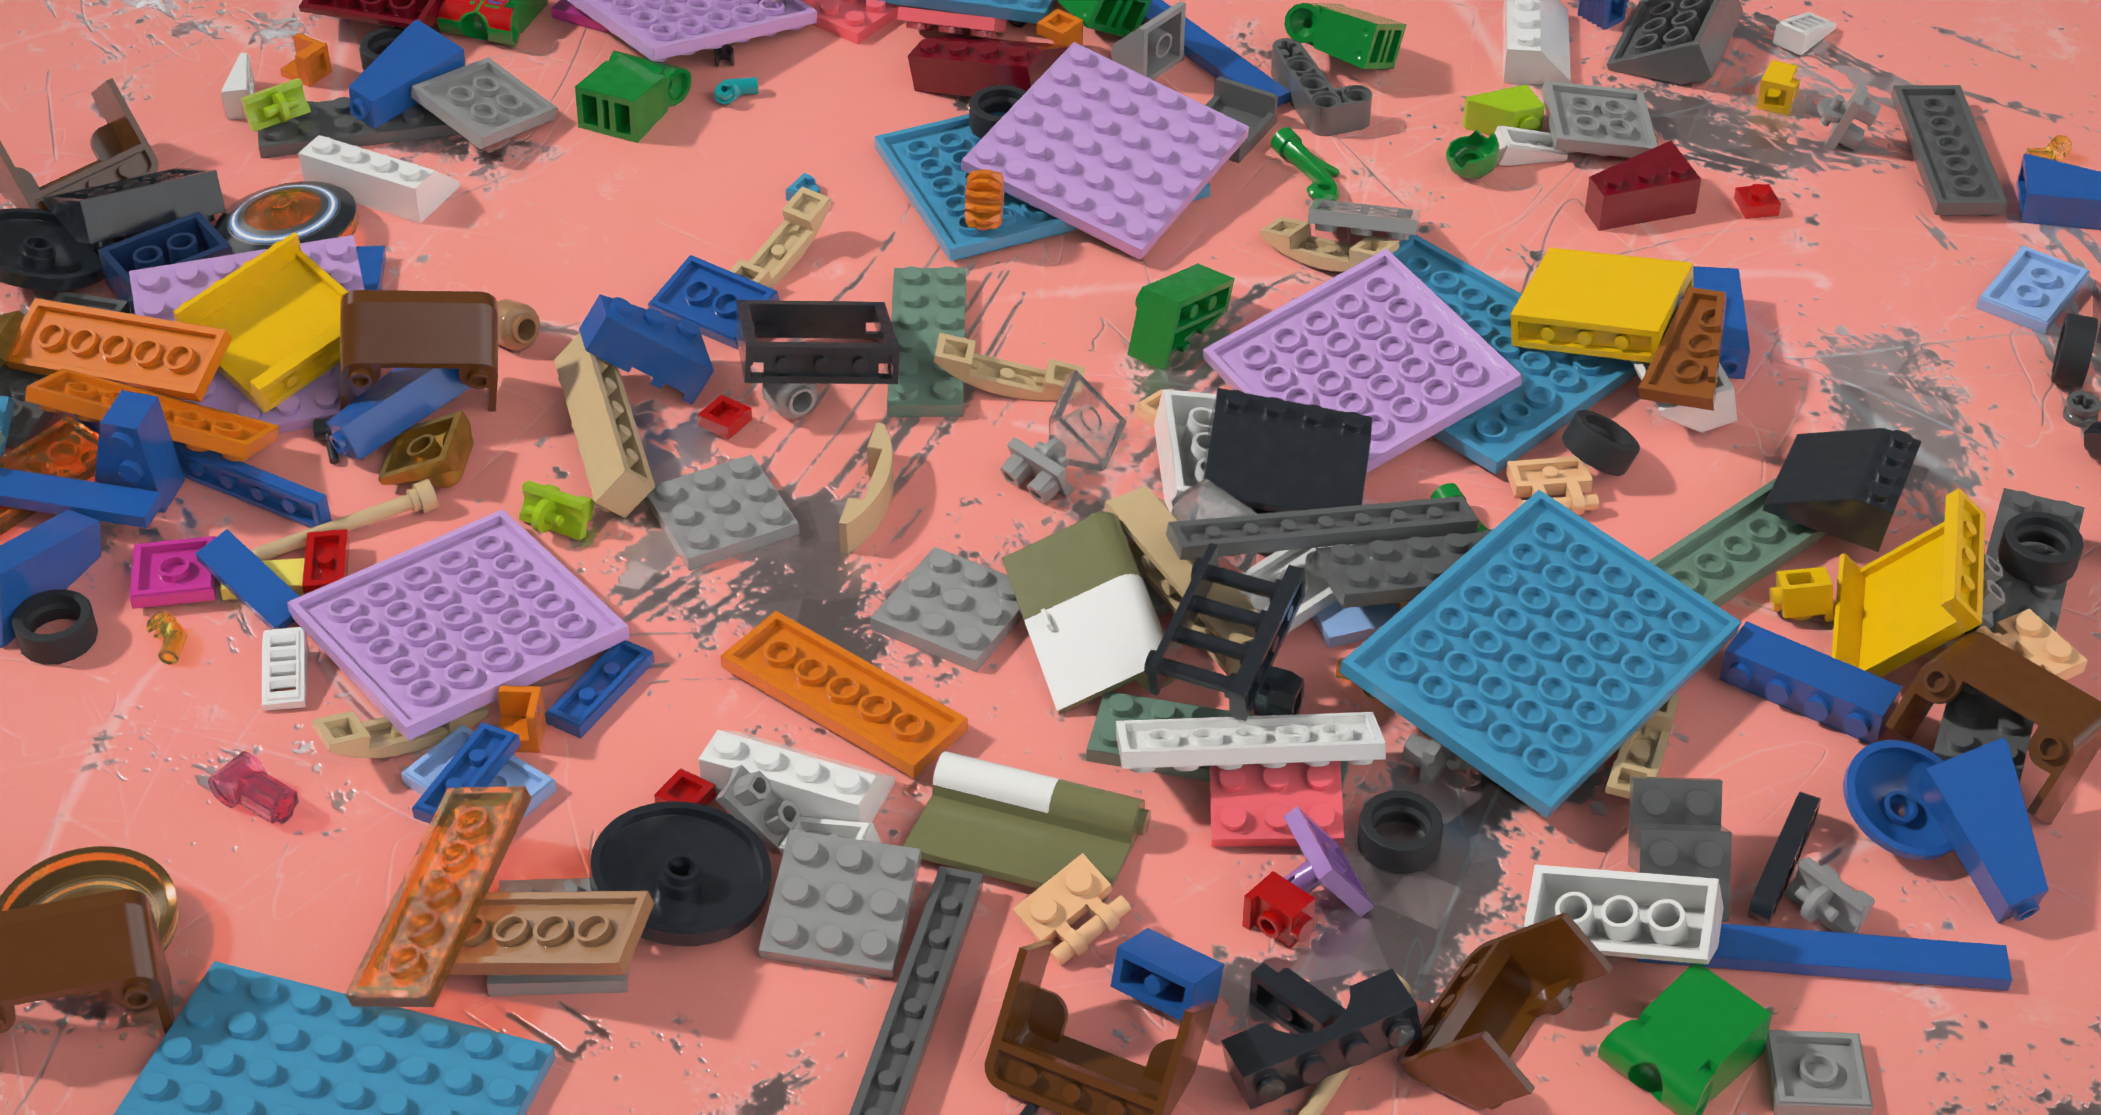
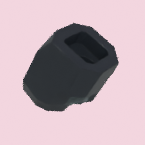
M1272 666L1253 705L1252 711L1254 714L1259 716L1299 714L1304 697L1305 683L1303 678L1292 671Z

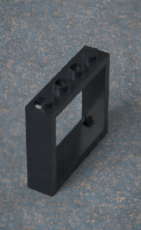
M736 300L735 335L745 383L898 384L900 348L885 302ZM866 323H874L876 331H866ZM756 338L876 339L877 343L756 342ZM753 362H763V372H751ZM879 364L885 365L887 373H879Z

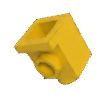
M1771 60L1761 79L1756 108L1790 115L1793 99H1796L1801 80L1796 79L1798 65Z
M1826 567L1776 571V587H1770L1772 611H1781L1784 619L1807 620L1815 615H1823L1825 622L1834 621L1833 583Z

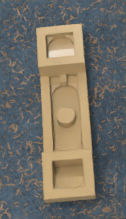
M802 186L782 209L784 221L749 262L739 259L730 271L769 288L775 286L797 264L814 240L832 204L831 198Z
M1285 217L1278 218L1260 230L1261 237L1279 252L1300 263L1329 271L1345 272L1385 249L1393 253L1400 248L1399 241L1375 236H1367L1356 245L1311 236L1310 223Z
M939 332L933 362L952 376L969 385L997 395L1024 400L1055 401L1081 396L1086 367L1049 359L1046 370L974 353L976 341Z
M876 422L867 446L868 477L872 478L864 499L848 497L839 521L840 553L849 554L864 543L881 524L890 506L894 488L893 452L891 438L884 423Z
M1674 694L1620 747L1617 759L1614 760L1605 793L1630 799V776H1659L1679 702V694Z
M485 705L409 741L386 717L361 722L353 711L312 719V727L331 753L352 758H384L409 754L438 744L462 724L468 728L478 724L488 716L489 709Z

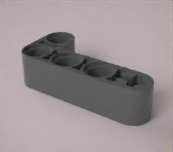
M1282 38L1273 43L1271 76L1276 82L1291 91V105L1313 134L1332 136L1362 130L1369 126L1373 94L1368 87L1350 85L1333 88L1300 42L1290 38Z

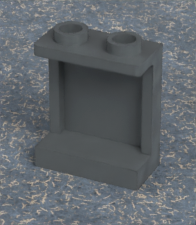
M1218 77L1214 83V96L1206 106L1250 127L1248 138L1228 159L1240 163L1276 124L1278 96L1274 93L1224 77Z

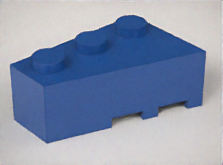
M599 294L579 327L587 352L628 373L633 367L653 377L650 384L660 389L664 383L684 393L682 400L691 405L694 404L714 372L699 326L690 320H678L666 316L653 308L645 309L632 305L620 297L611 298Z
M121 390L100 422L95 482L161 492L164 504L158 512L165 513L184 483L185 478L158 396Z

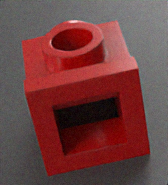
M1272 871L1244 895L1242 926L1248 930L1256 926L1266 936L1275 938L1288 948H1291L1297 942H1304L1314 930L1315 898Z

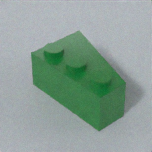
M1197 263L1143 286L1135 301L1137 311L1127 355L1165 371L1171 365L1170 357L1177 350L1184 353L1190 347L1188 340L1195 333L1203 335L1228 311L1235 278Z

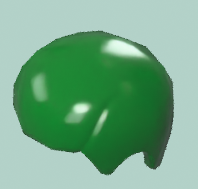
M1475 130L1469 136L1458 137L1451 141L1446 151V160L1450 169L1456 175L1468 179H1480L1492 172L1499 160V142L1496 135L1492 133L1487 138L1479 130Z

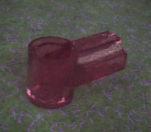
M246 751L240 752L208 779L211 792L223 805L234 808L240 804L271 824L275 822L281 825L293 816L295 806L299 802L297 791L267 774L262 763L254 755Z

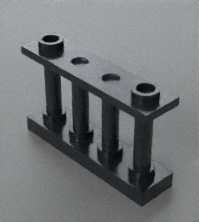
M1210 543L1203 558L1197 557L1193 564L1191 582L1157 650H1150L1148 653L1144 674L1149 676L1150 693L1158 696L1167 676L1223 692L1225 698L1229 699L1230 717L1246 721L1305 597V569L1288 565L1282 580L1276 579L1275 582L1219 567L1218 545ZM1216 583L1270 598V605L1267 611L1261 610L1260 613L1206 597L1212 584ZM1199 613L1255 629L1256 635L1252 642L1246 641L1245 644L1192 630L1191 627ZM1182 645L1238 660L1240 661V668L1237 674L1231 673L1230 676L1178 662L1175 659Z

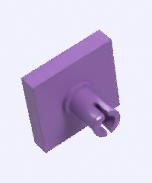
M1298 806L1284 815L1286 823L1308 860L1287 875L1285 879L1307 893H1310L1320 884H1324L1360 917L1374 908L1373 902L1340 844Z

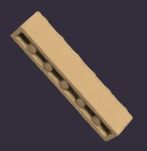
M579 333L554 360L559 376L558 380L562 386L565 404L568 407L572 421L571 425L579 445L578 450L582 456L586 470L585 474L592 490V499L603 511H612L626 518L655 488V484L618 367L587 352Z
M1148 486L1106 500L1105 512L1114 513L1118 516L1141 575L1175 613L1191 582V571L1195 560L1189 559L1180 560L1166 536L1168 522L1177 521V519L1170 513L1164 500L1158 499ZM1213 583L1206 597L1257 612L1250 598L1246 594H1242L1238 589ZM1199 613L1191 627L1192 630L1245 644L1246 641L1252 642L1256 635L1255 629ZM1208 652L1227 676H1230L1231 673L1237 674L1240 668V661Z

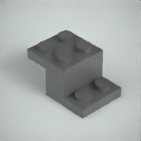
M1630 776L1628 865L1638 873L1719 879L1724 907L1722 922H1729L1732 832L1721 825L1723 781L1715 778Z

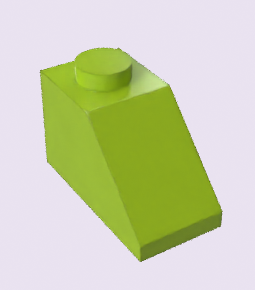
M1527 84L1465 97L1462 125L1465 129L1479 130L1480 133L1487 135L1495 133L1498 126L1542 132L1545 105Z

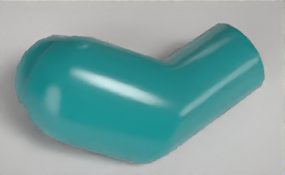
M757 77L725 79L715 87L714 98L717 102L728 105L741 95L758 94Z

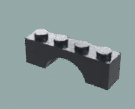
M1389 969L1351 985L1350 1000L1345 1012L1334 1023L1323 1029L1310 1033L1294 1034L1279 1031L1263 1022L1221 1040L1228 1073L1251 1110L1310 1084L1320 1082L1330 1075L1355 1065H1360L1397 1047L1405 1046L1409 1042L1421 1038L1422 1031L1416 1002L1395 971Z

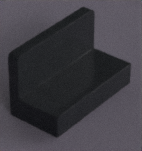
M1263 962L1251 972L1249 1003L1290 1033L1302 1034L1323 1029L1334 1023L1346 1010L1289 968H1283L1280 972H1276Z

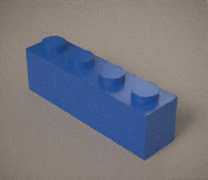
M1748 621L1745 622L1725 649L1719 677L1721 681L1868 744L1878 742L1888 728L1885 724L1897 707L1903 688L1898 684Z

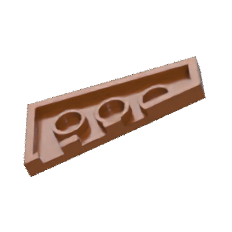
M1694 287L1688 288L1638 387L1639 399L1714 411L1726 312L1725 292Z

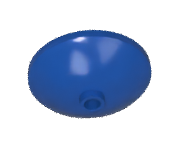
M1900 740L1879 741L1860 750L1846 769L1843 792L1847 808L1863 833L1883 849L1908 859L1931 860L1945 856L1954 849L1916 787L1925 769L1941 763L1943 760L1919 745Z

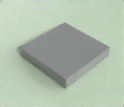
M1768 1031L1764 1053L1774 1115H1872L1873 1103L1859 1033Z

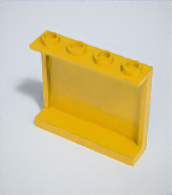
M294 232L283 240L274 243L271 248L254 259L246 261L240 268L223 279L217 280L194 298L183 302L180 307L173 311L177 322L227 330L232 340L217 370L265 414L340 363V300L348 291L301 250L299 236Z
M1549 247L1510 314L1512 346L1651 363L1662 341V335L1682 296H1685L1689 287H1694L1693 262Z
M1960 488L1946 495L1945 520L1941 524L1862 568L1846 553L1840 555L1831 657L1882 677L1982 624L1986 513Z

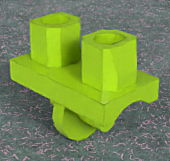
M298 78L241 97L250 130L253 132L281 122H287L292 118L311 112L304 95L302 81Z
M530 480L522 484L524 501L519 514V520L530 523L533 530L540 533H546L550 530L576 540L586 537L587 522L593 518V499L583 495L577 497L562 492L559 487L550 484L542 485Z

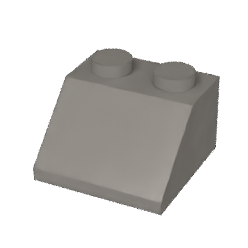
M1179 1L1113 44L1111 50L1112 60L1152 80L1184 60L1186 3Z

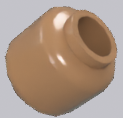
M503 299L497 301L498 345L517 351L531 346L535 342L540 329V320L537 312L528 304L515 300Z

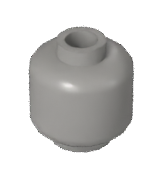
M763 383L761 390L763 399L780 416L788 419L800 418L807 414L813 408L818 396L817 384Z

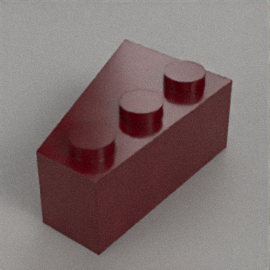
M1671 140L1589 176L1585 212L1598 231L1695 214L1701 178Z

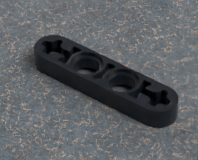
M1801 791L1798 793L1753 894L1748 910L1749 918L1771 924L1815 824L1821 805V798Z

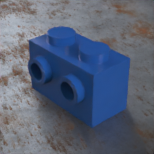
M1146 928L1117 947L1110 987L1181 1021L1184 1011L1205 1001L1217 1004L1224 963Z

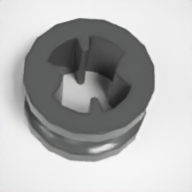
M2076 391L2068 395L2065 402L2066 406L2062 413L2063 418L2068 423L2077 427H2090L2093 423L2097 422L2098 413L2101 409V401L2097 396L2084 391Z

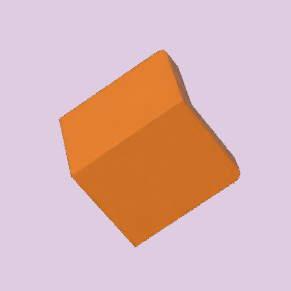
M1056 9L1037 22V34L1054 41V44L1071 45L1075 42L1083 46V19Z
M301 33L293 36L296 51L295 59L280 69L281 76L290 80L301 79L303 85L311 87L332 72L327 43Z
M500 686L498 700L501 718L498 728L519 734L521 745L515 752L540 753L546 727L541 686Z

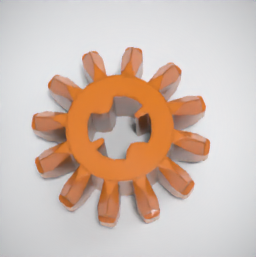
M981 169L980 171H972L967 176L965 222L968 227L977 228V230L997 229L1001 225L1005 194V182L1001 172Z

